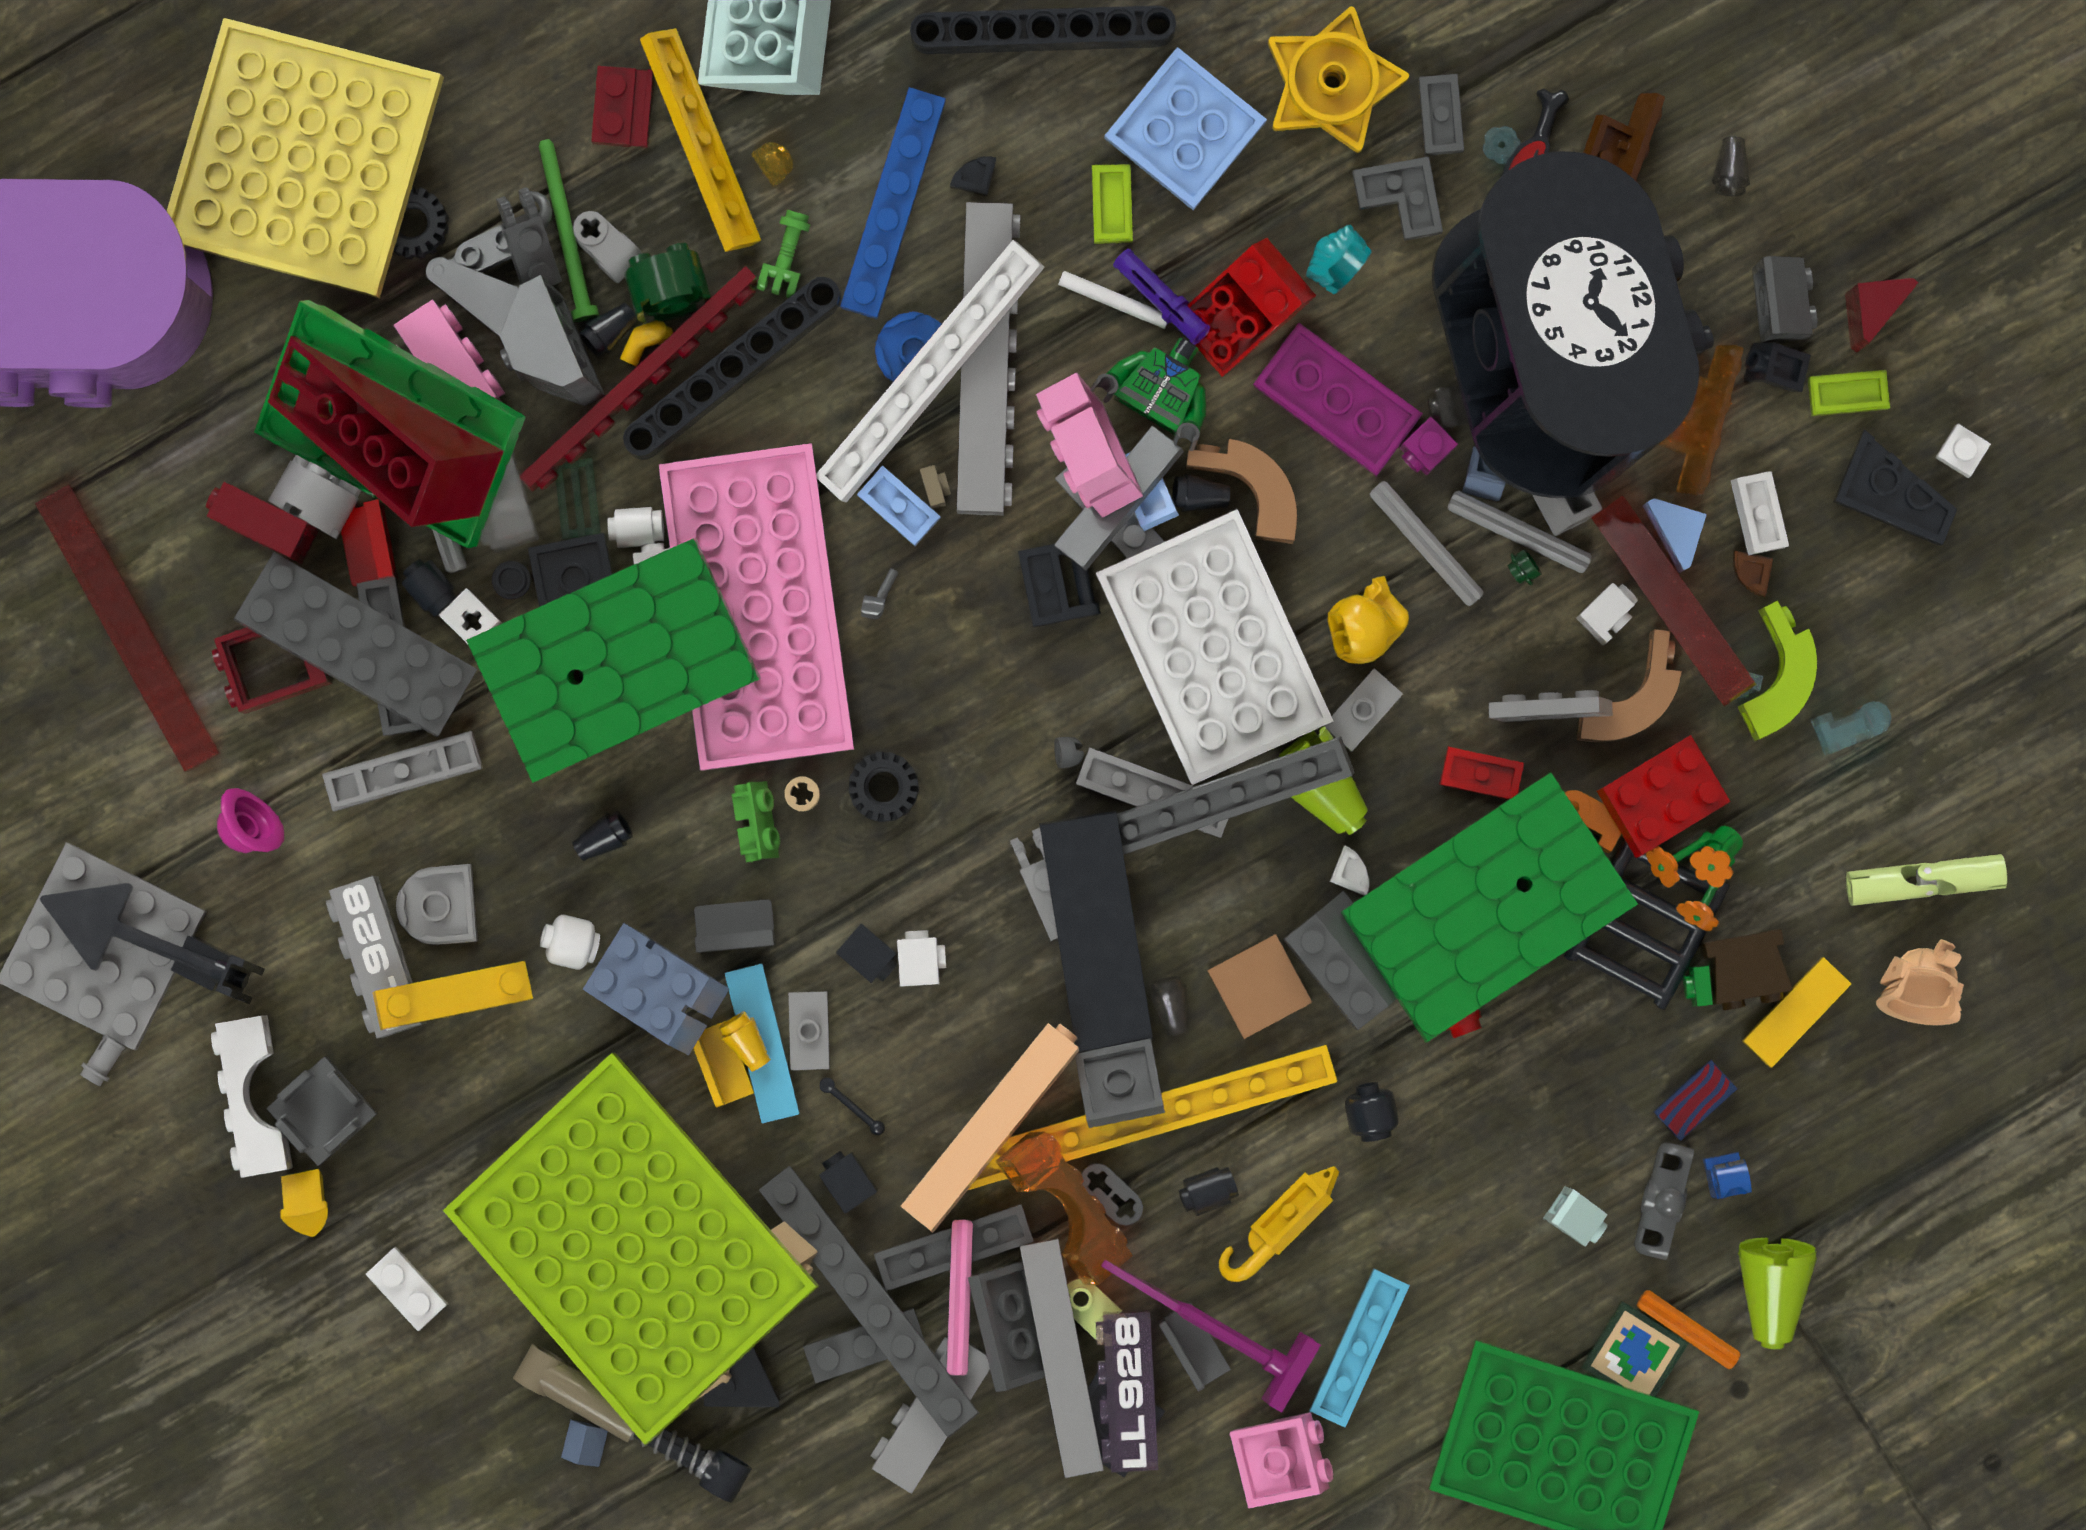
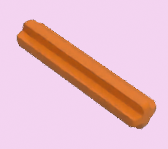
M1646 1290L1637 1302V1307L1725 1368L1732 1369L1736 1365L1741 1355L1738 1350L1650 1290Z

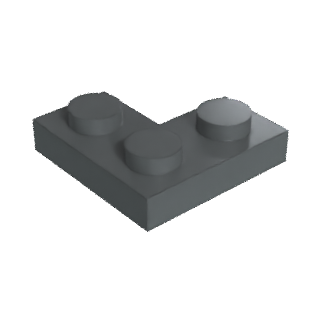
M1429 156L1353 170L1352 175L1359 210L1397 203L1404 241L1443 233Z

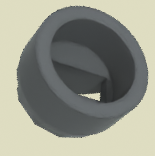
M1075 737L1055 738L1054 753L1058 768L1072 767L1082 761L1084 752L1079 749L1083 745Z

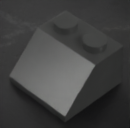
M1763 257L1752 268L1761 343H1779L1808 339L1813 334L1812 329L1817 328L1816 308L1814 305L1809 306L1808 291L1813 289L1811 268H1805L1804 258Z

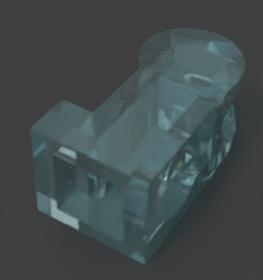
M1873 701L1862 704L1856 708L1853 715L1834 721L1832 713L1829 712L1811 719V723L1824 755H1828L1885 732L1890 726L1891 714L1887 706L1881 702Z

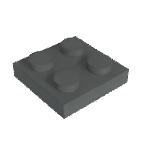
M1151 1038L1076 1054V1065L1089 1128L1165 1113Z

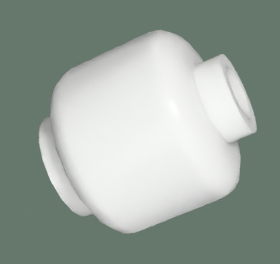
M560 915L554 920L553 925L546 924L544 926L540 947L546 948V957L550 963L580 970L587 962H594L599 947L600 934L595 932L594 925L588 920Z

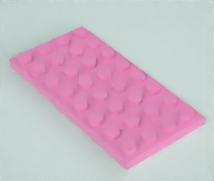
M812 443L659 464L670 548L693 538L697 539L761 677L760 680L692 710L700 770L705 771L854 750Z

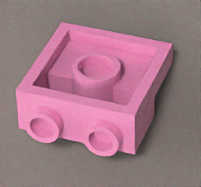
M1311 1412L1276 1419L1269 1423L1240 1428L1230 1432L1248 1508L1318 1495L1330 1488L1328 1482L1333 1480L1332 1465L1329 1459H1322L1319 1444L1324 1441L1323 1428L1318 1420L1313 1421Z

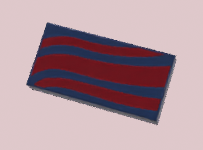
M1709 1060L1660 1104L1653 1113L1681 1141L1733 1094L1737 1088L1716 1064Z

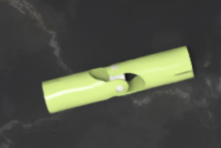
M2002 854L1946 860L1937 863H1919L1849 871L1846 873L1847 895L1851 906L1923 898L1933 895L2002 889L2007 886V870ZM1916 876V885L1906 881V879Z

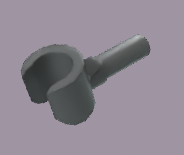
M890 568L878 590L877 597L864 596L861 607L862 617L879 619L883 615L888 592L898 575L896 570Z

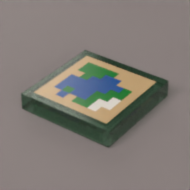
M1621 1301L1581 1367L1599 1379L1657 1396L1689 1343Z

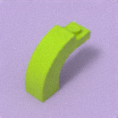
M1778 601L1758 610L1779 654L1778 674L1767 691L1737 706L1754 741L1788 724L1806 704L1816 679L1817 655L1811 632L1807 629L1795 635L1792 628L1796 627L1795 620L1788 607L1784 606L1781 608Z

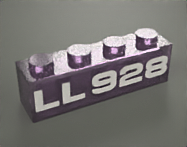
M1150 1310L1103 1312V1321L1095 1322L1097 1345H1104L1105 1361H1097L1099 1385L1106 1384L1107 1400H1100L1101 1424H1109V1439H1102L1103 1463H1111V1473L1158 1470Z

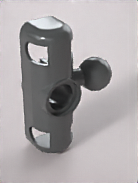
M1663 1143L1659 1146L1651 1178L1647 1182L1641 1204L1642 1214L1634 1242L1635 1250L1638 1253L1667 1260L1676 1223L1680 1222L1686 1207L1687 1188L1685 1187L1694 1149L1672 1143ZM1664 1153L1678 1157L1679 1166L1676 1169L1668 1170L1661 1168ZM1645 1229L1654 1230L1660 1234L1658 1244L1649 1245L1642 1243Z

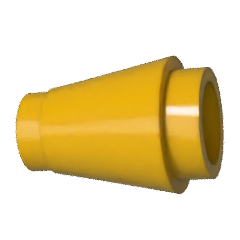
M745 1011L733 1016L719 1027L723 1034L721 1039L748 1066L751 1072L761 1068L771 1060L767 1054L754 1017L749 1018Z

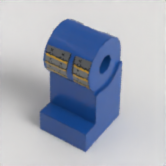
M1738 1152L1703 1159L1712 1198L1723 1199L1752 1192L1747 1164L1744 1159L1740 1160Z

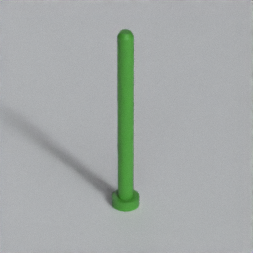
M550 139L542 140L539 144V151L576 309L571 311L573 322L592 320L599 316L598 308L596 305L590 304L555 147Z

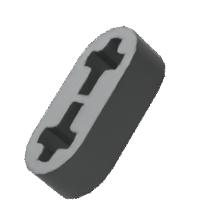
M1094 1163L1083 1170L1080 1177L1082 1190L1113 1221L1127 1226L1139 1220L1143 1212L1141 1199L1109 1167L1104 1164ZM1091 1171L1096 1174L1104 1171L1107 1174L1104 1181L1112 1189L1108 1195L1098 1187L1093 1191L1088 1188L1091 1182L1088 1174ZM1115 1193L1124 1201H1127L1129 1198L1134 1199L1135 1203L1132 1208L1135 1214L1131 1218L1126 1214L1121 1218L1116 1215L1119 1207L1111 1199Z

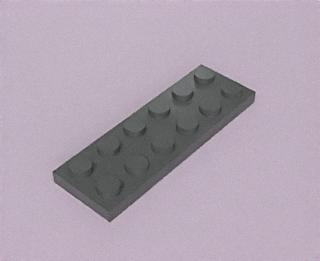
M275 552L271 555L234 617V621L436 737L439 736L477 671L473 666Z

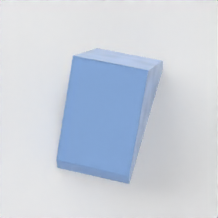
M1655 498L1646 502L1643 505L1644 510L1678 573L1683 572L1691 567L1706 514Z

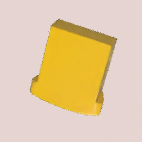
M315 1169L281 1176L284 1207L280 1211L281 1219L286 1225L301 1234L310 1237L316 1236L324 1227L328 1216L327 1202L324 1198L323 1177L320 1170Z

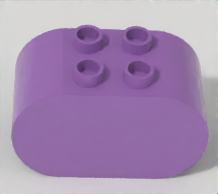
M0 179V406H34L35 388H49V395L65 398L64 404L67 406L84 408L111 407L112 389H137L155 384L176 372L189 360L200 345L210 322L213 304L211 273L204 252L183 246L181 236L173 219L155 198L139 187L114 180Z

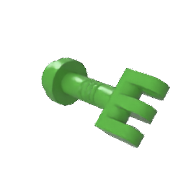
M787 210L785 217L781 216L779 224L786 225L783 243L781 244L783 247H780V254L775 266L763 263L757 284L758 290L765 291L768 285V278L772 277L775 280L771 294L779 296L784 281L789 282L786 298H790L797 292L801 274L790 271L801 230L809 232L811 224L807 223L808 215Z

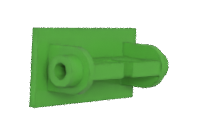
M767 781L748 782L747 784L734 786L735 793L731 794L735 819L736 821L749 819L750 824L749 827L737 829L741 855H745L746 862L779 858L780 837L777 829L774 827L772 815L774 799L771 791L768 789Z

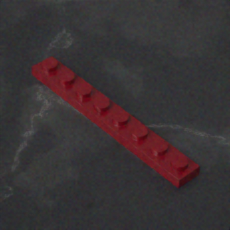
M746 266L519 476L526 487L532 493L538 487L542 491L549 487L559 476L556 472L559 467L566 461L572 464L578 460L587 450V447L584 445L595 434L598 438L606 434L616 423L612 419L623 408L627 412L634 408L644 397L641 393L643 389L651 382L654 385L662 382L672 371L669 367L671 363L679 356L683 359L690 356L700 345L697 340L707 330L711 333L718 330L728 319V316L725 314L735 304L739 307L743 306L755 295L756 290L753 287L757 285L756 276Z

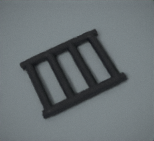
M1624 840L1611 864L1625 883L1627 889H1629L1637 903L1690 930L1680 951L1619 919H1615L1603 927V929L1672 964L1662 985L1586 946L1591 936L1566 951L1564 957L1574 962H1577L1579 959L1655 999L1653 1003L1658 1008L1666 1010L1707 931L1702 930L1697 925L1686 922L1684 916L1677 912L1676 905L1622 878L1632 857L1635 858L1627 842ZM1646 853L1636 858L1644 862L1645 864L1652 866L1647 860ZM1677 863L1679 881L1705 895L1710 886L1707 880H1699L1694 871ZM1727 882L1717 889L1709 904L1714 913L1713 917L1716 916L1730 887Z

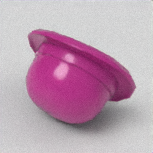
M239 788L227 789L221 797V813L217 818V831L223 843L230 849L242 853L252 851L269 852L278 849L284 842V827L278 815L270 806L248 791Z

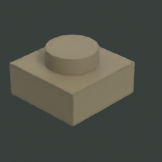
M935 465L920 469L930 508L934 510L946 506L944 496L951 495L945 472L937 474Z

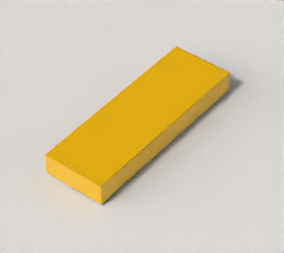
M1821 957L1792 987L1793 990L1784 996V1000H1780L1742 1042L1767 1066L1772 1068L1846 991L1851 983L1824 957Z

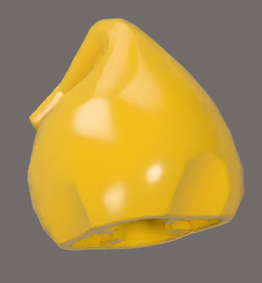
M1385 576L1373 578L1371 585L1366 586L1363 596L1356 594L1337 602L1328 612V625L1337 656L1348 663L1355 664L1369 663L1382 656L1403 633L1409 621L1408 611L1391 594Z

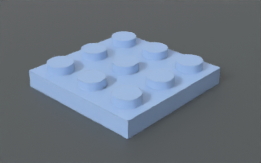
M1177 47L1104 135V139L1194 211L1263 127L1267 119Z

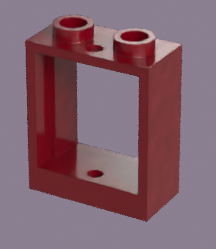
M223 482L221 488L215 487L206 503V508L209 509L206 517L300 564L303 563L319 531L308 522L226 482Z
M243 628L214 639L217 647L212 650L214 662L219 672L225 670L229 685L224 686L226 697L231 708L237 707L240 713L247 714L333 684L330 675L304 661L310 679L250 699L232 647L261 638L262 636L248 628Z

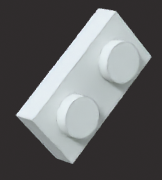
M1769 471L1731 480L1748 556L1788 547L1789 543L1772 472Z
M394 1247L366 1273L367 1277L417 1331H420L448 1305L444 1298L397 1247Z

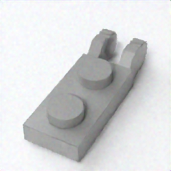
M1040 828L1032 831L1033 839L1043 855V860L1030 865L1026 857L1024 845L1019 841L1018 837L1010 840L1022 867L1020 870L1047 934L1052 941L1057 939L1058 936Z

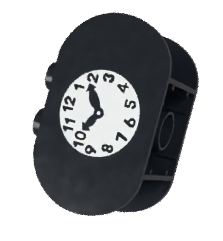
M1571 151L1550 152L1529 158L1508 170L1492 186L1486 195L1481 209L1463 218L1444 237L1437 249L1432 266L1433 291L1476 449L1489 469L1501 480L1523 492L1547 498L1579 497L1602 489L1672 434L1683 422L1693 405L1699 383V361L1697 356L1702 353L1704 347V331L1701 320L1693 309L1684 310L1677 282L1682 278L1684 270L1683 254L1679 242L1672 235L1664 236L1657 210L1643 188L1619 167L1593 155Z

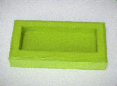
M1130 164L1092 165L1094 244L1133 243Z
M1886 370L1811 376L1808 378L1811 416L1888 410L1890 408Z

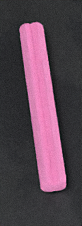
M954 1220L952 1222L947 1372L949 1375L964 1376L968 1372L971 1295L968 1277H971L973 1223L969 1220Z

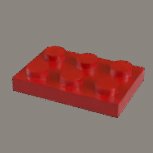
M1692 735L1596 791L1635 858L1644 855L1731 802Z

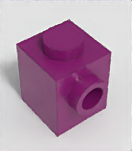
M1430 417L1401 445L1400 449L1404 452L1401 457L1416 473L1421 470L1427 476L1458 444Z

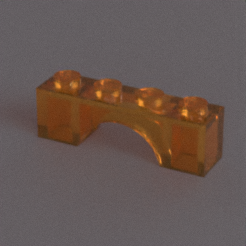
M1045 1131L1029 1132L1000 1156L996 1163L1017 1192H1033L1041 1189L1053 1194L1062 1203L1069 1219V1236L1061 1254L1083 1284L1100 1285L1112 1274L1101 1267L1104 1260L1120 1267L1133 1256L1126 1246L1128 1243L1127 1239L1117 1227L1112 1226L1104 1215L1106 1211L1102 1203L1085 1189L1082 1184L1084 1179L1080 1172L1065 1161L1060 1153L1062 1148L1058 1141Z

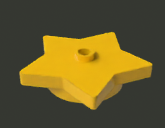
M1352 6L1346 9L1318 35L1273 36L1268 39V46L1285 83L1272 129L1274 131L1320 127L1353 151L1360 153L1364 145L1372 107L1408 80L1409 74L1369 49L1357 12ZM1334 76L1339 80V87H1328L1324 81L1327 77Z

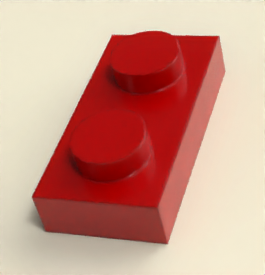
M1447 747L1439 785L1509 800L1518 794L1524 763Z

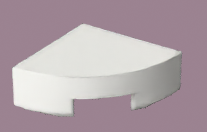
M1344 846L1330 882L1365 896L1369 888L1366 866L1354 850Z

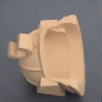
M1941 939L1934 950L1918 948L1907 951L1901 958L1894 956L1880 981V984L1887 987L1876 1001L1877 1007L1889 1016L1917 1024L1949 1025L1959 1022L1961 1017L1960 1011H1962L1959 1001L1964 984L1958 982L1955 967L1959 964L1962 957L1960 954L1953 952L1955 945Z

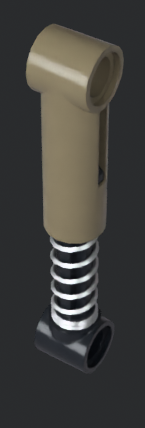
M532 1343L513 1376L515 1381L539 1395L549 1397L627 1443L629 1440L634 1439L641 1441L581 1371L567 1364L553 1352ZM665 1428L649 1444L644 1445L643 1442L641 1443L642 1447L648 1445L653 1448L654 1454L659 1452L664 1454L666 1461L673 1459L677 1462L678 1467H687L690 1474H695L696 1477L701 1479L699 1482L701 1487L730 1503L734 1502L752 1470L748 1464L723 1450L718 1449L716 1454L712 1450H702L700 1444L694 1445L688 1442V1437L681 1438L677 1435L676 1430L671 1432Z

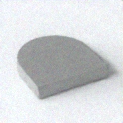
M472 864L429 867L417 871L407 879L398 893L396 911L400 924L409 935L420 942L434 945L478 941Z

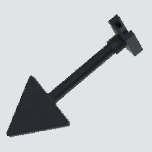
M129 883L41 896V903L89 968L94 971L99 969L111 939L117 937L209 975L211 981L218 983L215 991L250 1005L253 997L243 994V990L248 983L251 972L262 976L265 968L234 955H230L228 962L222 959L214 961L122 923L120 918L133 890V886Z

